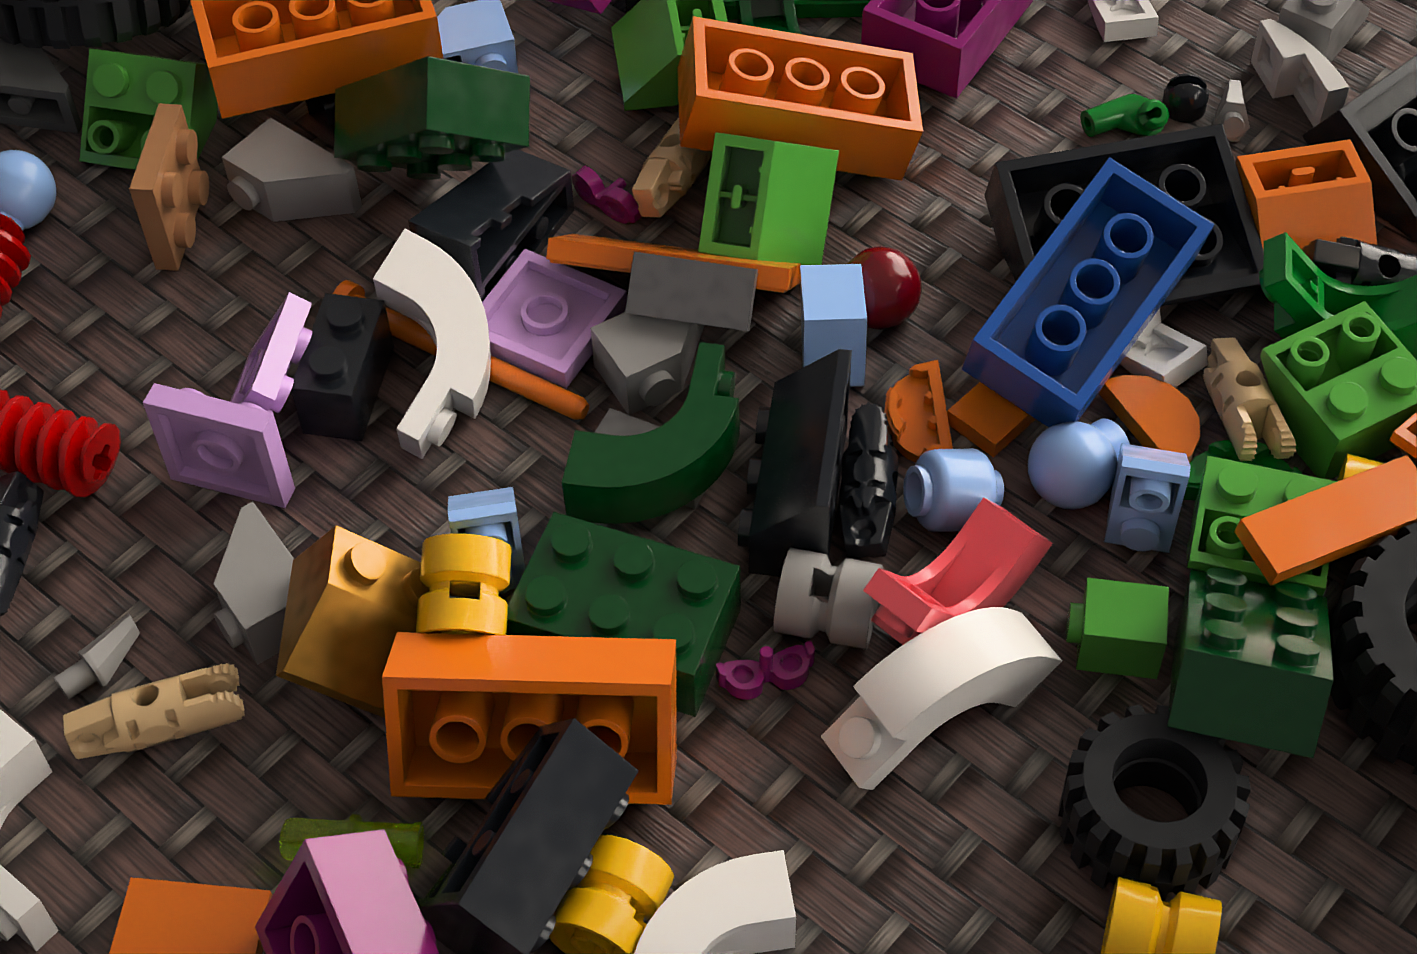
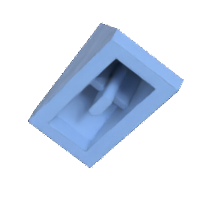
M861 264L800 265L802 367L838 349L852 350L850 387H864L867 313Z

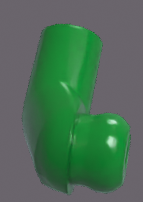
M1136 94L1118 97L1084 110L1080 115L1082 128L1089 137L1100 135L1115 128L1143 137L1152 136L1161 132L1169 119L1168 108L1163 102L1156 99L1150 100Z

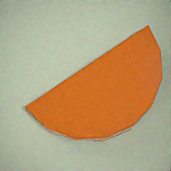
M934 360L916 364L909 369V375L899 380L894 387L889 388L886 393L884 410L889 424L887 426L888 433L892 435L894 447L906 459L915 463L925 451L953 449L939 362Z
M1121 375L1107 380L1099 395L1143 447L1185 453L1189 463L1192 461L1193 454L1200 440V419L1192 403L1185 395L1171 384L1149 376Z

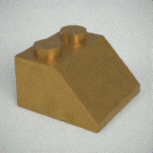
M334 526L293 560L276 676L385 718L382 675L396 633H416L418 599L423 594L429 592L430 589L420 580L421 562L341 527Z

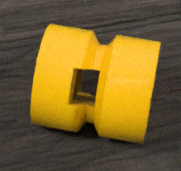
M451 533L426 538L422 544L420 580L430 589L429 592L423 594L418 599L416 633L506 635L508 604L498 594L505 590L510 583L512 552L510 545L500 539L475 534ZM449 596L470 597V598H449Z
M600 835L590 851L593 855V862L588 873L576 885L577 888L566 891L554 913L556 924L549 938L566 954H634L638 941L647 925L644 921H649L663 904L674 879L670 866L660 856L646 847L625 838L613 835Z
M1117 877L1100 954H1215L1221 922L1222 901L1180 891L1170 902L1162 901L1157 887Z

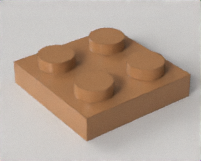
M158 104L129 188L155 269L179 270L185 249L191 248L195 241V217L199 205H205L209 196V177L206 171L200 169L197 159L198 141L196 132L188 128L182 105Z

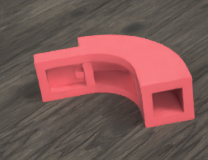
M983 497L952 542L924 569L904 577L878 568L863 590L881 604L871 618V621L904 645L924 631L955 616L982 608L1004 607L1029 578L1053 543L1002 506Z

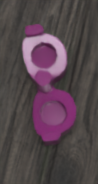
M586 165L572 175V183L577 194L587 203L599 207L613 220L626 224L628 222L635 223L642 217L636 200L630 193L624 190L627 184L623 178L619 177L605 188L599 175Z
M807 641L804 646L795 645L788 647L773 655V649L769 646H764L760 649L759 662L754 660H735L724 664L717 663L716 679L718 685L726 688L735 698L742 700L757 698L762 694L763 686L766 682H772L783 690L795 689L801 686L808 678L809 667H812L814 664L815 648L812 641Z

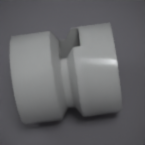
M790 548L783 565L777 592L774 631L806 639H812L819 631L826 632L832 644L867 650L874 627L871 618L877 611L878 602L863 590L878 568L883 569V566L846 558L839 566H832L827 554ZM830 595L828 603L821 602L816 598V596L824 597Z

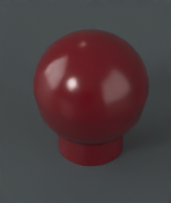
M871 247L862 250L847 263L861 264L867 328L881 330L898 326L914 313L921 298L922 283L918 269L904 253L890 247Z

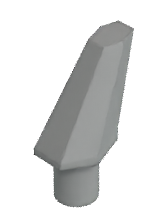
M1230 79L1224 90L1213 124L1223 123L1227 139L1231 142H1239L1250 129L1241 81Z
M129 613L86 647L78 651L77 653L81 660L54 677L55 682L68 700L96 681L101 687L108 684L140 634Z

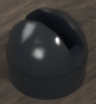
M1189 72L1176 75L1170 79L1164 89L1162 102L1168 108L1169 118L1184 123L1194 122L1202 118L1206 112L1209 99L1206 82L1200 76Z

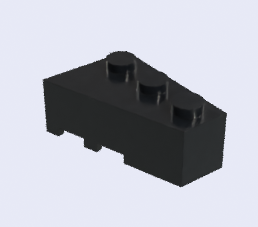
M521 150L505 153L504 161L486 164L408 220L410 231L438 246L451 256L471 279L483 302L524 249L540 254L548 244V238L554 237L574 211L571 171Z
M575 718L541 726L484 798L492 804V807L468 843L466 844L455 835L441 853L452 863L425 898L419 897L412 891L423 918L433 928L435 939L455 954H529L539 949L549 938L555 927L556 917L553 913L566 891L578 885L588 873L593 862V855L590 851L602 831L612 826L625 811L629 802V795L626 794V791L639 770Z

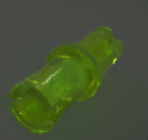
M351 814L349 821L289 818L285 820L281 828L279 839L280 853L284 859L293 860L305 839L385 829L396 857L402 860L405 866L420 869L424 853V825H422V822L410 824L362 821L360 814Z

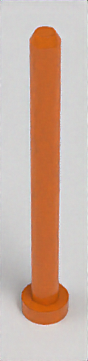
M350 280L342 281L333 292V294L366 298L364 288ZM386 307L390 331L393 337L436 356V345L421 325L411 318ZM491 355L489 381L573 420L586 417L590 406L584 397Z

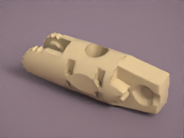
M679 118L646 159L632 188L634 199L638 203V210L642 217H662L687 193L712 158L713 151L680 146Z
M1236 338L1212 339L1210 346L1211 354L1207 359L1208 365L1204 369L1203 379L1239 460L1252 461V459H1255L1257 440L1264 438L1274 458L1286 459L1294 456V452H1297L1295 439L1258 365L1249 359Z
M220 664L112 693L110 697L63 715L66 742L75 758L83 759L117 752L130 753L237 722V720H241L245 716L243 699H240L239 694L235 695L233 692L237 691V686H240L238 669L235 668L234 664Z

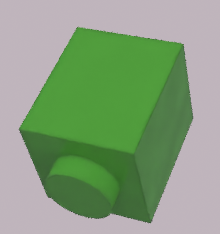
M1087 578L1082 603L1070 602L1066 625V642L1078 643L1076 670L1157 679L1167 645L1169 587Z

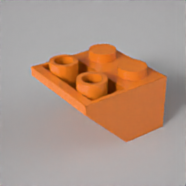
M1350 139L1237 156L1235 164L1263 251L1265 240L1284 232L1301 249L1304 246H1308L1315 239L1336 242V239L1340 237L1365 241L1367 244L1377 245L1372 183Z

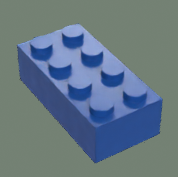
M1109 157L973 338L962 370L1047 427L1065 422L1079 421L1195 260L1215 224Z

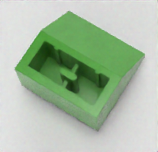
M640 0L611 27L625 111L679 105L677 67L692 18L695 16L728 22L723 0Z
M89 48L79 161L136 170L159 103L182 105L188 128L194 130L197 135L198 159L216 123L218 103L207 64Z
M715 132L698 252L758 261L822 265L839 150Z
M1365 301L1262 349L1260 358L1269 388L1295 439L1296 451L1318 478L1329 480L1338 476L1347 454L1372 459L1395 448L1396 446L1389 441L1393 431L1417 412V360Z
M1207 456L1192 516L1186 550L1187 568L1205 572L1210 568L1231 569L1243 574L1248 581L1270 585L1234 532L1240 519L1338 481ZM1329 563L1281 582L1299 583L1313 589L1317 595L1323 596L1326 590Z

